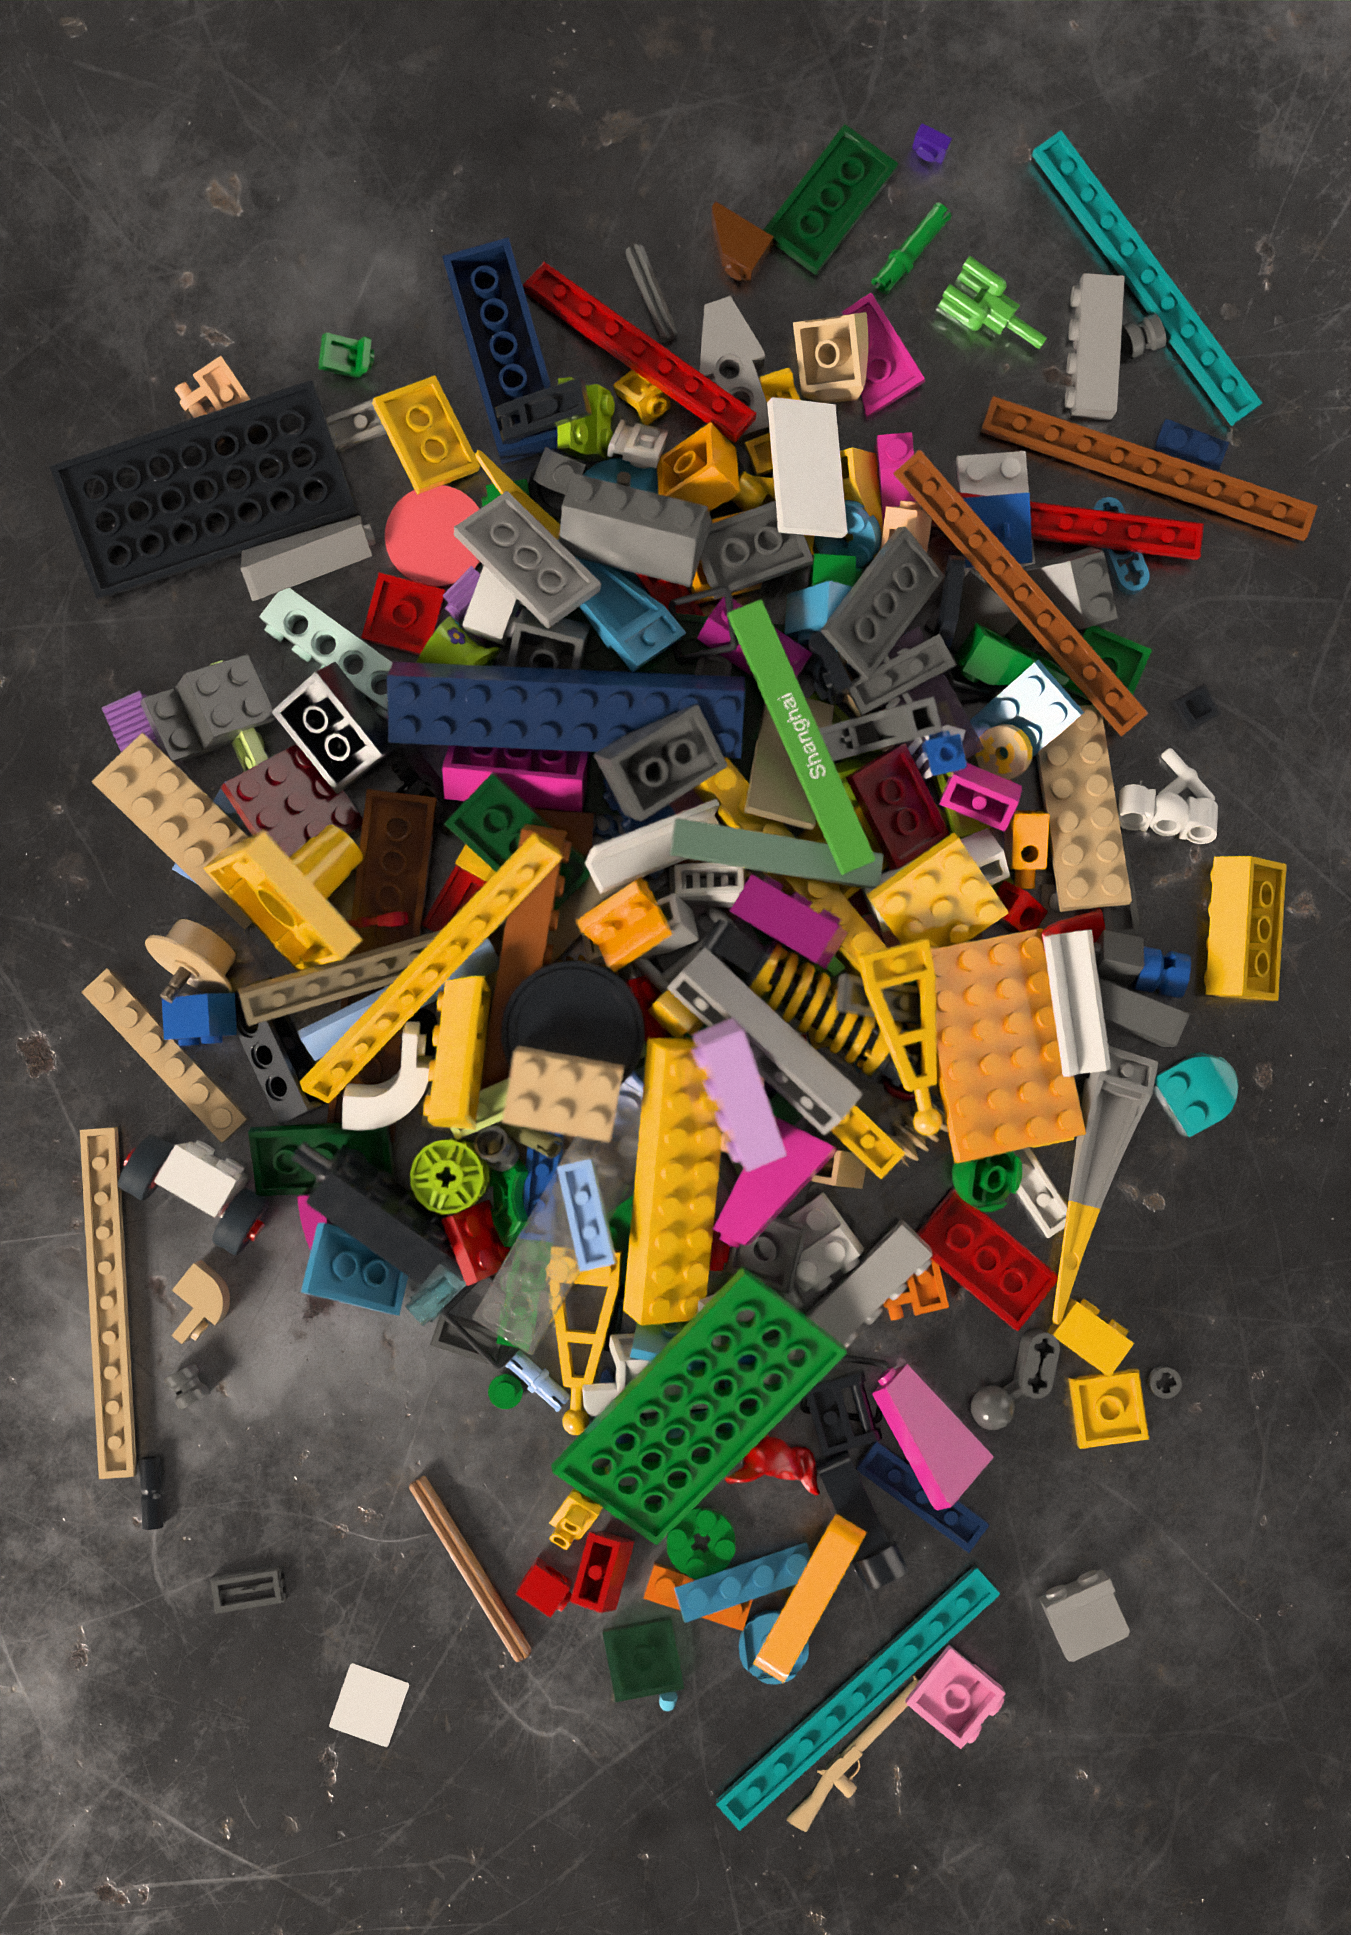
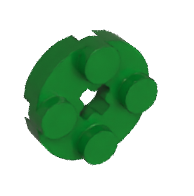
M695 1506L668 1533V1556L680 1572L692 1579H701L722 1572L730 1564L735 1554L734 1528L730 1520L721 1511L714 1508ZM699 1533L702 1537L706 1535L710 1537L711 1540L707 1542L708 1548L706 1550L701 1548L695 1549L692 1546L695 1543L693 1537L695 1534Z

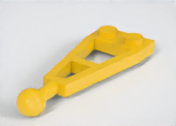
M922 939L861 954L858 957L865 992L905 1090H914L918 1111L914 1115V1127L920 1134L929 1136L939 1131L942 1125V1118L940 1113L932 1108L928 1086L937 1084L936 974L929 940ZM920 979L921 1027L898 1033L881 988ZM921 1041L922 1074L915 1076L903 1045Z
M554 1244L551 1251L550 1288L563 1387L571 1388L570 1409L563 1415L562 1424L569 1434L580 1435L590 1425L589 1414L584 1410L582 1385L594 1384L621 1285L623 1251L614 1250L616 1264L580 1272L575 1247ZM563 1282L608 1287L596 1331L569 1329ZM570 1342L592 1344L585 1375L574 1374Z

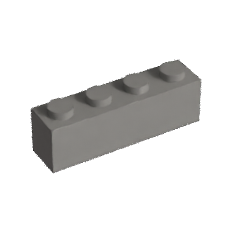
M1083 273L1078 285H1073L1071 307H1076L1075 319L1070 321L1069 340H1074L1073 353H1069L1067 360V374H1072V384L1067 386L1065 394V407H1070V419L1110 422L1117 412L1125 276Z

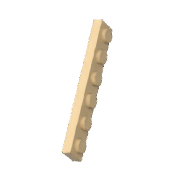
M106 968L82 991L85 997L221 1143L226 1142L249 1120L247 1115L182 1046H179L176 1039L164 1040L163 1025L111 969Z

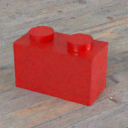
M606 1531L589 1532L570 1602L599 1613L615 1611L635 1541Z

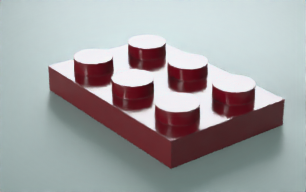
M906 743L897 744L845 777L891 869L901 868L950 835Z

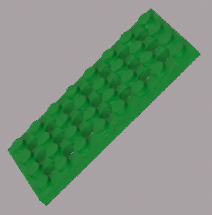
M742 1267L551 1464L552 1473L602 1506L649 1541L658 1545L847 1354V1350L841 1342ZM749 1309L754 1311V1315L750 1320L739 1321L736 1319L737 1314L742 1310ZM770 1329L780 1331L779 1336L772 1341L762 1339L763 1334ZM724 1334L730 1337L728 1343L723 1346L712 1344V1340L718 1335ZM794 1349L805 1350L804 1356L798 1360L787 1358L788 1354ZM745 1354L756 1356L754 1362L749 1365L737 1363L739 1358ZM701 1359L706 1362L705 1366L700 1370L692 1371L687 1368L693 1360ZM776 1373L781 1375V1379L775 1384H765L763 1382L769 1374ZM720 1379L732 1381L731 1385L726 1389L718 1390L714 1388V1384ZM677 1384L682 1387L681 1391L675 1395L664 1393V1389L669 1385ZM754 1398L757 1400V1403L752 1408L743 1409L739 1407L744 1399ZM703 1403L708 1406L706 1411L701 1414L690 1412L691 1407L695 1404ZM646 1409L658 1411V1414L653 1419L645 1420L640 1417V1414ZM728 1422L733 1424V1428L728 1432L719 1433L715 1431L721 1423ZM681 1428L684 1430L683 1434L678 1438H668L666 1436L670 1429ZM629 1433L634 1436V1439L629 1443L620 1444L616 1441L621 1434ZM698 1447L710 1449L705 1456L695 1457L692 1455V1452ZM656 1452L660 1454L659 1459L655 1462H645L642 1460L647 1453ZM599 1458H607L611 1461L606 1467L596 1468L592 1465ZM675 1471L686 1473L685 1477L681 1480L672 1481L668 1479L669 1475ZM627 1476L637 1479L631 1486H621L619 1484V1481ZM651 1495L662 1497V1500L657 1504L645 1503L646 1498Z

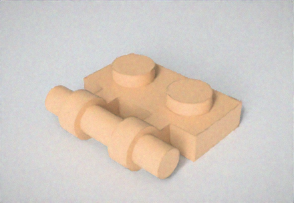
M222 356L193 374L200 385L199 388L192 392L186 382L179 384L175 388L176 393L181 398L180 405L185 412H190L193 418L207 414L201 405L207 398H209L216 410L251 400ZM224 438L218 441L217 447L225 442Z

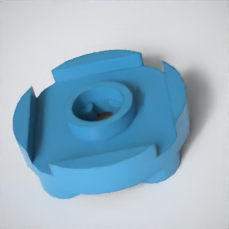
M844 500L847 533L853 534V540L847 543L843 538L814 536L815 544L819 554L856 556V568H862L872 560L873 556L880 549L881 529L874 515L869 516L862 509L865 506L856 501Z
M780 1610L763 1611L749 1618L739 1637V1655L743 1666L752 1675L757 1677L758 1680L767 1684H781L783 1682L753 1663L782 1611ZM808 1640L785 1682L792 1680L803 1664L805 1665L809 1655Z

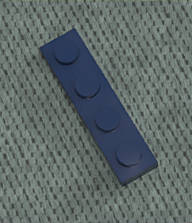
M879 1441L871 1444L855 1466L858 1472L968 1553L971 1552L990 1525L959 1500L952 1507L936 1510L931 1505L911 1465Z

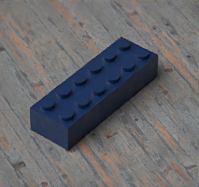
M509 237L442 256L501 463L505 464L543 453L545 447L553 450L557 449L558 426L525 437L514 444H503L500 431L503 428L501 421L497 420L495 408L501 404L551 387ZM519 414L515 417L516 425L521 423Z

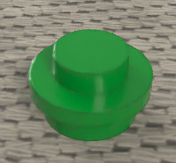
M500 1374L491 1381L488 1388V1396L496 1407L511 1409L520 1402L523 1396V1386L514 1375Z

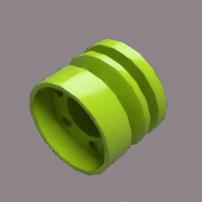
M446 1138L424 1147L415 1157L410 1171L411 1188L417 1200L429 1210L441 1214L458 1213L478 1203L488 1192L492 1168L477 1154L474 1141L465 1138L458 1140ZM450 1167V1172L456 1175V1180L451 1181L447 1185V1179L443 1178L441 1173L447 1171Z

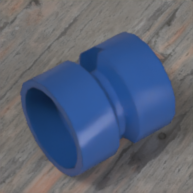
M1144 946V968L1131 984V988L1148 993H1153L1156 989H1159L1161 995L1182 998L1190 978V955L1173 951L1163 955L1161 949Z

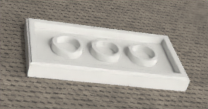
M772 397L767 402L778 532L843 538L847 534L836 405Z

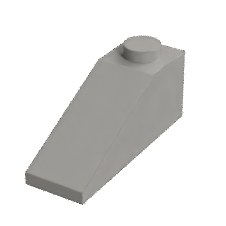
M675 893L657 900L673 934L639 957L669 953L699 940L693 910ZM582 932L587 961L596 964L604 963L605 960L598 945Z

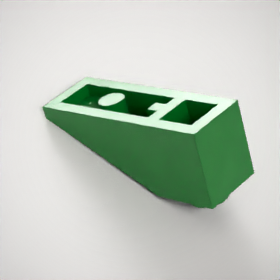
M978 623L974 625L954 657L961 668L960 673L975 683L980 679L990 685H1010L1037 660L1044 665L1060 685H1066L1069 681V677L1058 664Z

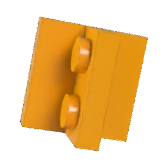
M642 876L576 920L581 932L598 945L607 966L613 972L621 969L673 934L648 882Z

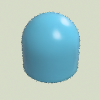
M671 1689L662 1690L659 1698L660 1707L665 1711L673 1710L677 1702V1693Z

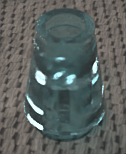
M443 1276L440 1280L435 1281L409 1297L411 1301L405 1307L424 1327L429 1321L431 1323L434 1322L457 1290Z

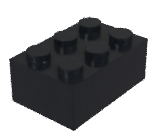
M336 662L315 671L271 711L336 794L357 782L400 745V743H389L387 726Z

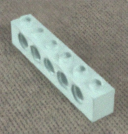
M291 588L277 592L259 616L267 624L264 630L279 642L285 637L294 644V647L291 649L294 653L307 662L311 658L322 664L320 669L336 662L361 695L377 705L374 711L388 721L387 693L384 695L376 694L375 685L378 681L387 679V674L393 663ZM301 619L307 620L308 627L306 631L301 634H294L292 631L294 623ZM332 639L336 641V647L330 654L320 653V646L325 640ZM360 659L363 661L364 666L361 672L355 675L348 674L347 667L352 660Z

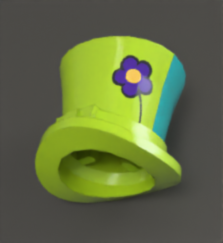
M450 616L433 633L416 663L492 666L502 649L497 646L489 649L479 646L461 628L457 621Z

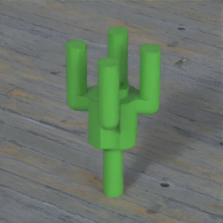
M969 256L963 264V270L957 279L978 294L973 300L950 284L943 293V299L938 307L973 331L979 330L985 324L1000 335L1008 327L1040 350L1047 337L1014 315L1020 305L1003 294L1007 287L1006 281Z

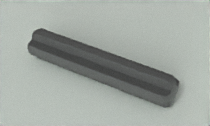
M641 244L631 246L626 249V257L660 340L663 343L669 342L678 336L677 328Z

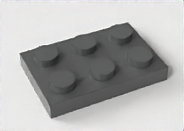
M776 501L711 524L700 563L710 589L727 585L730 587L731 593L809 566L813 564V557L804 535L778 532ZM721 593L714 595L713 597L714 599H718L723 597L725 594Z

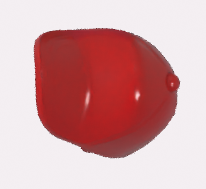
M768 1434L743 1458L742 1467L725 1478L727 1484L749 1482L763 1475L785 1480H800L808 1492L816 1496L820 1494L817 1486L816 1462L811 1450L806 1447H790L784 1440L770 1437Z

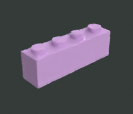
M731 1018L693 1034L697 1047L692 1049L699 1068H705L708 1079L703 1081L710 1099L712 1101L716 1099L719 1110L715 1112V1117L721 1130L728 1132L730 1141L726 1143V1147L734 1163L739 1161L748 1172L787 1155L743 1028Z

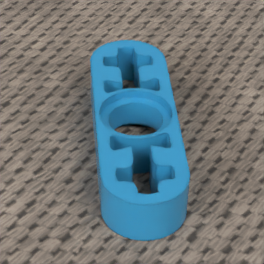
M1113 497L1100 499L1092 508L1103 511V507H1106L1107 511L1113 510L1118 513H1126L1122 503ZM1102 548L1115 583L1120 591L1125 594H1136L1147 585L1150 574L1142 553L1128 551L1126 554L1119 555L1114 553L1112 549ZM1131 556H1133L1134 560L1128 564L1133 574L1139 573L1140 575L1135 586L1132 581L1126 582L1124 579L1129 573L1126 563L1121 567L1118 565V563L1127 561Z

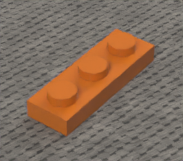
M654 1562L643 1599L680 1610L674 1588L698 1579H692L678 1569ZM753 1599L701 1618L743 1631Z

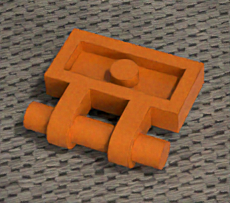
M931 1260V1265L921 1275L917 1276L914 1273L906 1280L908 1291H904L894 1301L888 1298L883 1303L884 1308H888L891 1320L904 1318L901 1305L910 1302L915 1316L949 1308L940 1267L933 1260Z

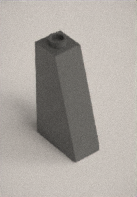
M1099 979L1105 1024L1159 1047L1177 1046L1190 1014Z

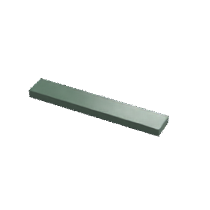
M681 818L674 820L670 855L870 890L878 887L881 880L882 853L873 852L876 859L874 862L841 875L828 844Z

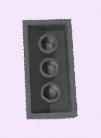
M573 473L562 504L559 542L576 558L691 587L712 520L707 506Z

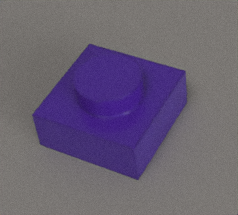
M921 123L915 135L912 150L916 151L926 161H936L942 164L949 151L952 138Z

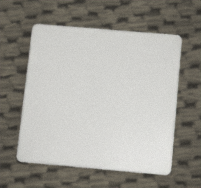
M353 1663L350 1664L329 1724L330 1728L388 1747L409 1688V1683Z

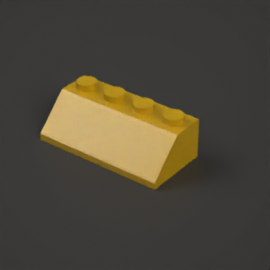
M1253 856L1214 857V864L1210 874L1212 896L1208 907L1210 928L1206 941L1208 960L1207 970L1204 975L1205 995L1278 1001L1287 864Z
M483 976L446 980L444 991H439L437 1011L441 1012L440 1025H435L433 1031V1046H437L436 1060L430 1061L428 1079L433 1081L431 1095H426L424 1102V1115L429 1116L428 1121L433 1126L476 1130L492 991Z

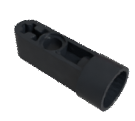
M843 1451L817 1463V1470L837 1514L867 1532L855 1553L857 1558L852 1561L864 1590L869 1591L879 1588L905 1575L909 1568L896 1541H888L848 1451Z

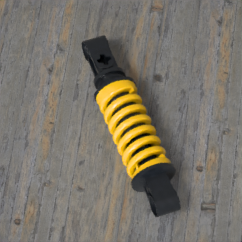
M721 919L716 921L699 948V952L704 947L709 950L760 999L766 992L770 993L772 996L767 1005L774 1012L782 1002L787 1004L788 1006L782 1015V1019L786 1023H790L798 1012L801 1013V1022L798 1025L799 1032L806 1033L811 1026L817 1030L813 1037L816 1043H822L825 1037L833 1040L829 1047L830 1052L836 1054L841 1047L849 1051L845 1056V1061L848 1064L854 1063L857 1057H859L860 1061L857 1063V1066L861 1068L862 1073L867 1075L870 1080H874L882 1073L886 1077L891 1078V1083L895 1086L903 1085L876 1017L836 1011L838 983L829 988L831 979L827 973H820L813 978L815 972L813 964L804 963L797 968L799 963L798 955L794 952L788 953V951L782 948V945L776 938H772L765 946H762L742 933L735 925ZM893 1020L898 1033L908 1030L906 1023ZM916 1042L903 1045L914 1075H921V1043ZM937 1079V1084L928 1086L931 1103L944 1113Z

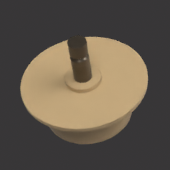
M178 919L166 937L151 935L146 939L145 946L151 956L174 975L160 995L165 1001L172 1003L185 983L207 994L231 993L232 988L225 975L236 960V954L228 943L211 930L196 922Z

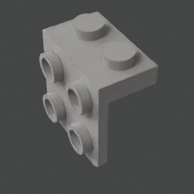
M1102 1569L1086 1572L1079 1576L1078 1580L1067 1585L1055 1586L1049 1589L1045 1595L1038 1597L1062 1652L1070 1662L1081 1659L1129 1636V1627L1113 1594L1115 1589L1110 1578Z

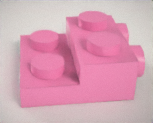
M948 1645L906 1697L905 1702L962 1749L967 1742L972 1743L979 1736L982 1730L981 1724L989 1714L993 1716L1000 1710L1004 1703L1003 1696L1005 1692L1002 1686L992 1677Z

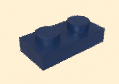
M1165 419L1152 450L1219 472L1229 442Z

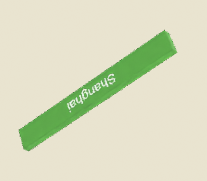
M762 599L727 614L841 875L876 860Z

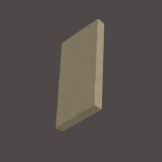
M805 697L818 729L832 725L834 705ZM764 700L744 812L812 830L816 823L815 814Z

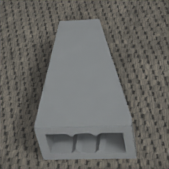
M357 516L243 550L241 571L251 599L255 601L372 557L371 545L376 544L370 524L363 525L361 516Z

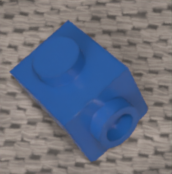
M947 730L929 735V740L924 741L922 744L924 758H928L932 775L945 774L966 768L960 733L950 735V731Z

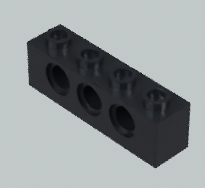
M272 977L249 983L246 986L270 980ZM238 990L233 992L235 993L238 1037L278 1124L281 1125L297 1119L327 1104L302 1091L299 1081L313 1066L289 1014L248 1026Z

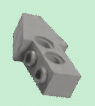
M729 296L704 305L699 372L735 398L746 401L749 404V408L757 413L756 420L735 443L733 442V445L737 447L749 440L770 433L768 405L756 369L764 367L765 353L733 299ZM724 368H733L738 372V375L733 379H726L720 372Z

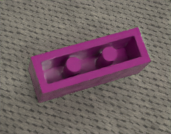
M725 595L709 615L697 638L711 649L731 644ZM732 599L734 610L743 607L740 603ZM774 627L797 679L813 653ZM739 641L735 650L720 654L754 678Z
M751 874L730 911L826 969L848 933L839 926L842 919L825 909L820 914L810 909L812 902L796 892L791 897L781 892L783 885L767 875L761 880Z

